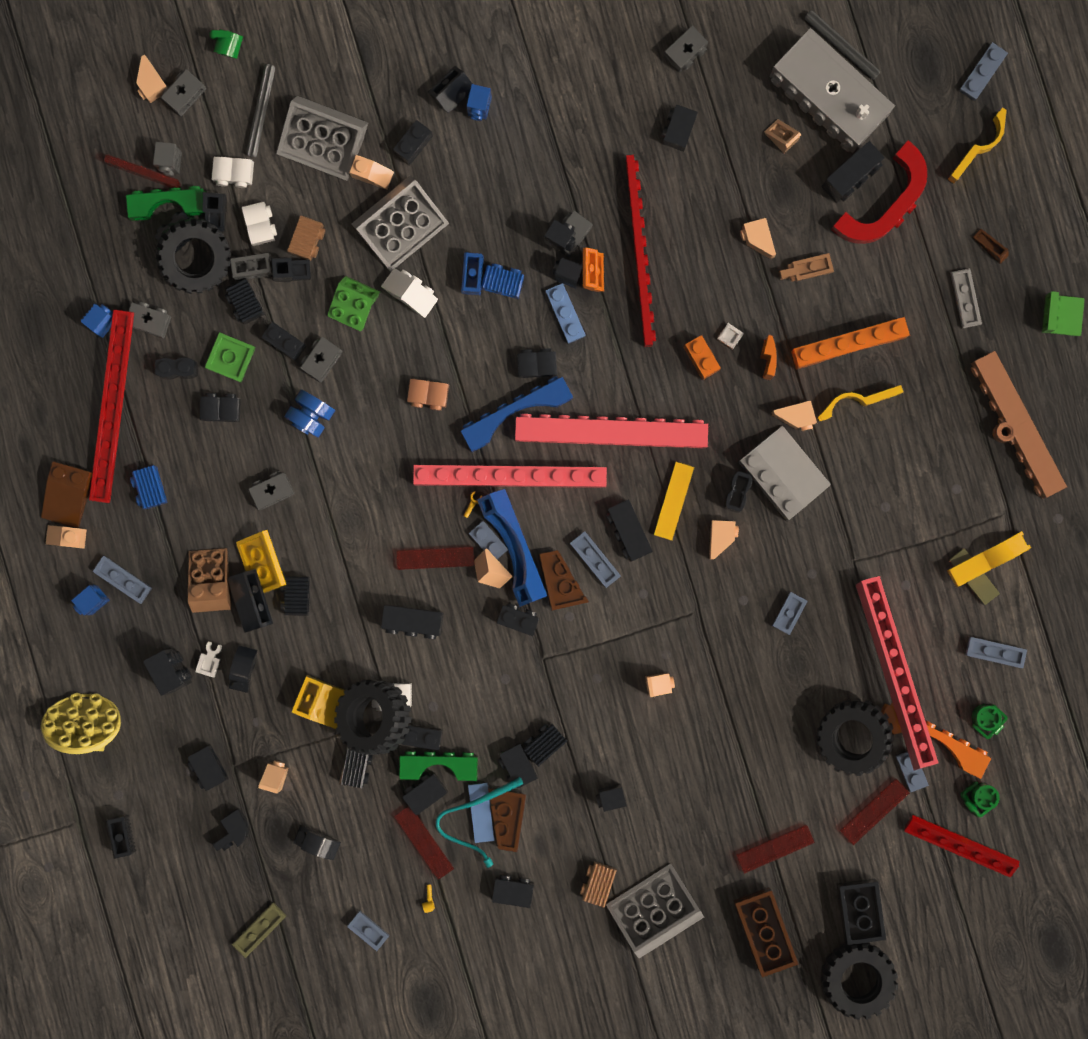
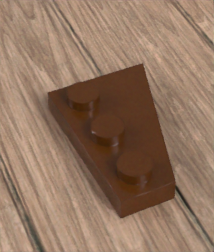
M558 550L539 554L551 611L589 602Z
M488 788L489 792L495 790L492 788ZM508 791L490 799L497 845L500 850L518 851L526 794Z

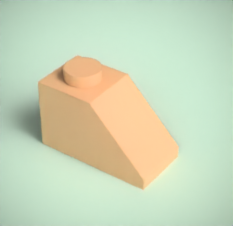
M143 55L136 82L140 89L137 91L143 100L147 98L152 103L163 95L162 93L167 86L148 58Z
M358 155L355 156L350 170L352 178L388 190L394 173L379 163Z
M766 218L743 224V230H740L742 241H746L747 246L770 259L774 258L776 252Z
M811 401L772 411V416L795 429L801 428L802 431L812 429V425L817 423Z
M711 521L709 559H715L735 541V537H738L739 527L735 526V521Z
M48 525L46 544L85 548L87 530Z
M669 673L645 676L648 696L650 697L672 693L671 688H675L673 676L670 677Z
M276 760L273 763H268L258 788L273 793L280 792L288 772V767H284L285 763Z

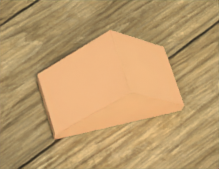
M779 119L764 131L783 153L788 151L801 136L799 131Z
M487 548L474 560L479 583L501 588L513 577Z

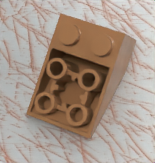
M227 548L189 551L188 604L192 613L231 610V590L227 579L230 577Z

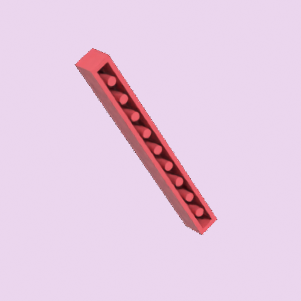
M520 414V417H516L515 441L707 448L708 424H704L703 420H692V423H685V420L674 419L673 423L666 422V419H654V422H646V418H635V421H627L625 417H616V421L608 420V417H597V420H589V416H578V419H570L568 415H559L558 418H551V415H539V418H532V414Z
M414 465L413 484L415 486L606 488L607 467Z
M880 576L863 580L856 585L913 770L938 764Z

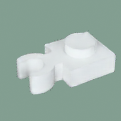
M208 642L206 645L207 655L201 653L195 672L214 678L221 660L216 658V654L220 653L222 645H218L217 649L213 651L211 649L212 642Z

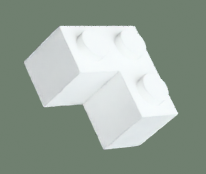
M394 268L381 286L393 297L402 301L424 318L438 300L433 295L434 291L426 285L423 287L421 285L422 281L405 270L400 272Z

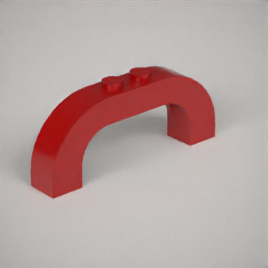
M909 140L892 158L906 171L908 183L905 191L888 211L874 223H860L845 212L831 229L840 238L857 244L877 241L884 237L893 227L898 228L904 221L903 215L906 212L910 214L917 206L915 202L926 186L927 166L921 152Z

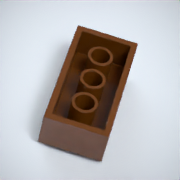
M770 887L733 900L761 977L763 978L798 965Z

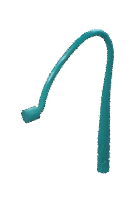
M519 777L476 800L444 810L436 818L437 831L450 841L476 850L483 856V862L486 867H491L493 862L483 850L445 834L439 826L440 819L447 813L469 808L502 795L522 785V779Z

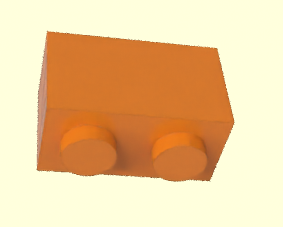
M702 335L685 344L684 349L702 380L721 369Z

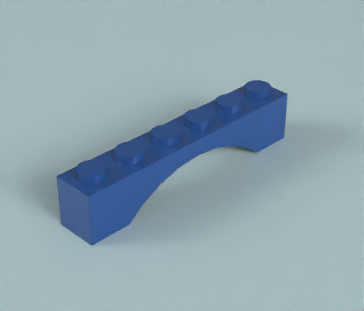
M556 376L547 381L548 385L544 387L539 385L531 389V394L527 396L522 394L513 399L514 403L510 405L505 403L496 408L497 412L493 414L488 412L480 417L481 420L475 424L473 421L465 424L461 433L471 451L474 452L489 444L498 426L515 412L534 406L557 408L572 400L573 395L563 377L558 379Z
M506 490L493 492L477 499L484 518L498 530L509 550L514 570L513 592L519 607L546 597V591Z

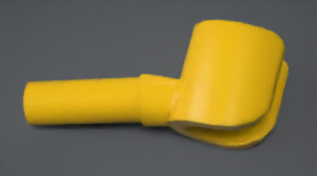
M475 492L471 494V502L463 515L466 518L470 515L473 507L479 504L478 501L473 499Z
M427 885L428 902L422 903L425 913L431 912L435 908L432 900L431 885Z

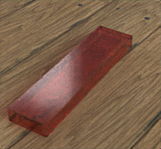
M106 155L104 159L107 165L170 188L181 187L178 179L110 155Z
M473 547L397 551V570L474 566Z
M895 778L842 827L840 832L852 845L856 844L910 793Z
M409 806L394 816L438 880L454 869L419 816H416Z
M803 825L739 853L736 857L745 874L815 842L808 826Z

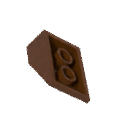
M52 462L47 479L41 518L79 528L90 492L93 473Z

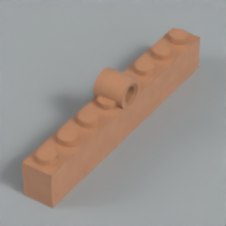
M994 351L971 363L973 375L979 378L982 392L988 395L991 409L994 412L996 411L999 416V424L993 429L994 439L1000 443L1009 441L1011 445L1015 446L1018 460L1024 463L1026 467L1025 473L1029 479L1033 480L1035 484L1034 490L1042 499L1066 488L1067 486L997 353ZM1002 429L1007 431L1006 436L1002 435Z

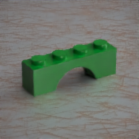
M199 186L189 187V190L171 188L167 192L156 189L151 190V193L144 194L142 191H134L132 195H126L128 218L131 221L151 220L154 211L166 203L180 205L188 216L205 215V212H203V192L205 191L203 188L200 189Z
M405 751V755H400V779L419 780L423 771L432 765L447 766L454 772L458 781H477L478 756H474L472 752H463L462 756H455V752H443V755H435V752H424V755H416V751Z

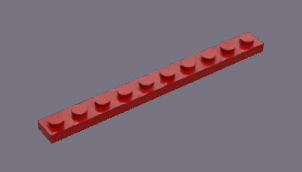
M626 155L644 347H652L653 342L656 341L655 330L651 329V323L654 322V314L649 309V304H652V294L647 289V285H650V274L646 273L645 266H648V255H644L643 247H646V236H642L641 228H645L644 217H640L639 210L643 209L642 198H638V191L641 190L640 179H636V172H639L638 160H634V155Z
M113 310L89 498L91 501L110 503L134 312Z

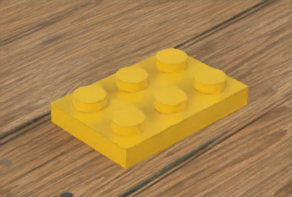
M268 530L236 542L245 570L256 569L263 593L286 585Z

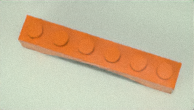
M905 317L794 348L791 353L797 370L845 354L902 340L910 336Z
M891 702L890 705L884 704L881 712L888 715L889 718L887 720L893 725L892 733H902L893 703ZM925 721L930 736L941 742L951 752L959 768L981 779L991 760L990 757L986 756L988 752L978 747L974 750L969 747L971 743L961 738L957 741L952 738V733L944 729L940 732L935 729L936 725Z

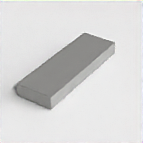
M970 268L951 272L950 275L962 329L981 325L982 321Z

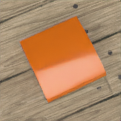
M583 248V287L585 289L595 292L604 291V253H599L598 250Z
M768 335L764 340L760 356L761 359L767 360L763 379L771 380L775 376L777 362L775 342L771 335Z

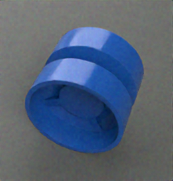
M301 389L294 399L302 406L301 410L290 406L284 417L293 422L292 426L307 435L311 433L319 438L325 427L317 419L320 417L329 421L335 409Z

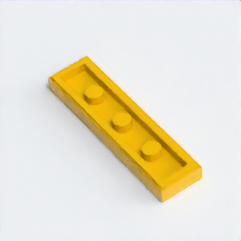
M675 462L655 528V536L672 541L694 467Z

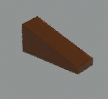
M980 229L974 235L973 239L1000 264L1009 256L1008 249L984 230Z

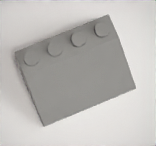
M297 96L290 103L277 154L347 181L355 156L358 155L363 143L368 122Z
M409 176L356 219L352 226L391 272L449 223L418 182Z
M783 426L738 462L747 474L752 476V480L786 521L794 517L831 485Z
M672 864L664 867L606 904L638 958L643 957L704 918V915Z

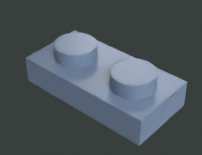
M484 521L469 533L483 550L487 548L496 559L508 551L507 547Z
M790 592L772 626L790 635L808 601Z
M908 751L896 755L909 792L929 786L922 768L913 770Z
M361 911L358 912L347 926L376 951L390 936Z

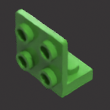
M345 276L338 284L328 317L358 331H362L372 304L377 300L380 291Z
M1052 291L1046 294L1042 333L1081 336L1084 298L1059 296V292Z

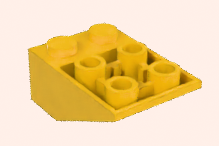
M306 676L292 713L336 729L338 726L334 722V717H337L335 708L339 706V697L345 695L343 693L344 689L314 677Z

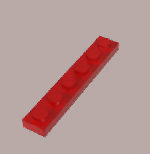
M912 815L905 825L904 832L1010 878L1019 867L1020 861Z

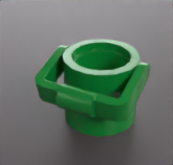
M222 29L211 30L209 36L216 40L213 52L237 59L243 36Z
M994 704L991 706L979 705L972 712V721L974 723L972 727L985 739H990L1004 728L1003 724L1007 721L1008 717ZM980 729L987 730V731H991V732H990V733L988 734V736H987V735H986L982 730H980Z
M977 781L961 792V797L965 801L964 804L976 817H983L995 808L1000 800L999 793L993 786L986 783H978ZM971 790L969 799L966 793H968ZM977 807L983 809V811L979 813Z

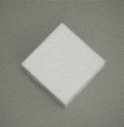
M728 323L717 340L733 350L744 333Z

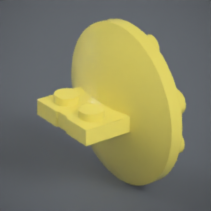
M74 693L47 709L41 722V730L44 740L53 749L68 754H84L92 751H104L105 745L110 743L117 735L121 725V718L116 705L100 694Z

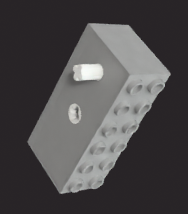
M811 28L780 59L770 74L771 82L776 87H781L790 100H795L799 103V108L803 112H808L812 115L813 121L817 125L825 127L828 135L833 139L837 138L841 142L842 148L847 152L851 151L854 153L889 116L895 107L890 100Z

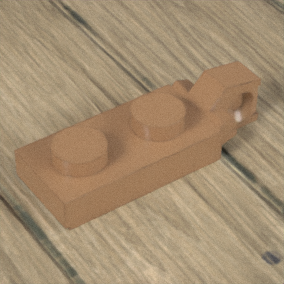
M827 253L794 261L787 265L788 269L779 272L780 280L791 278V282H797L833 273L830 254Z

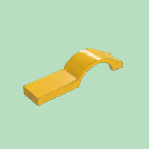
M1002 107L993 118L997 132L993 143L985 146L974 145L948 178L950 182L954 184L977 154L990 151L1000 142L1004 134L1006 109Z
M899 385L867 397L853 392L844 393L830 402L818 416L819 422L832 417V410L839 400L844 398L854 399L864 407L903 393L902 386Z
M1021 531L1000 544L947 570L955 586L959 587L1029 550L1031 547L1026 544L1022 537L1024 535Z

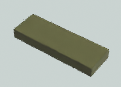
M963 548L948 561L955 567L972 557ZM985 574L966 583L983 605L988 604L1000 594Z
M273 902L232 945L246 958L287 915Z

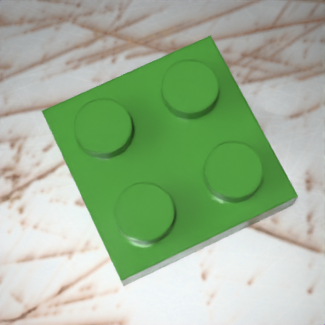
M219 332L205 368L241 383L256 347Z

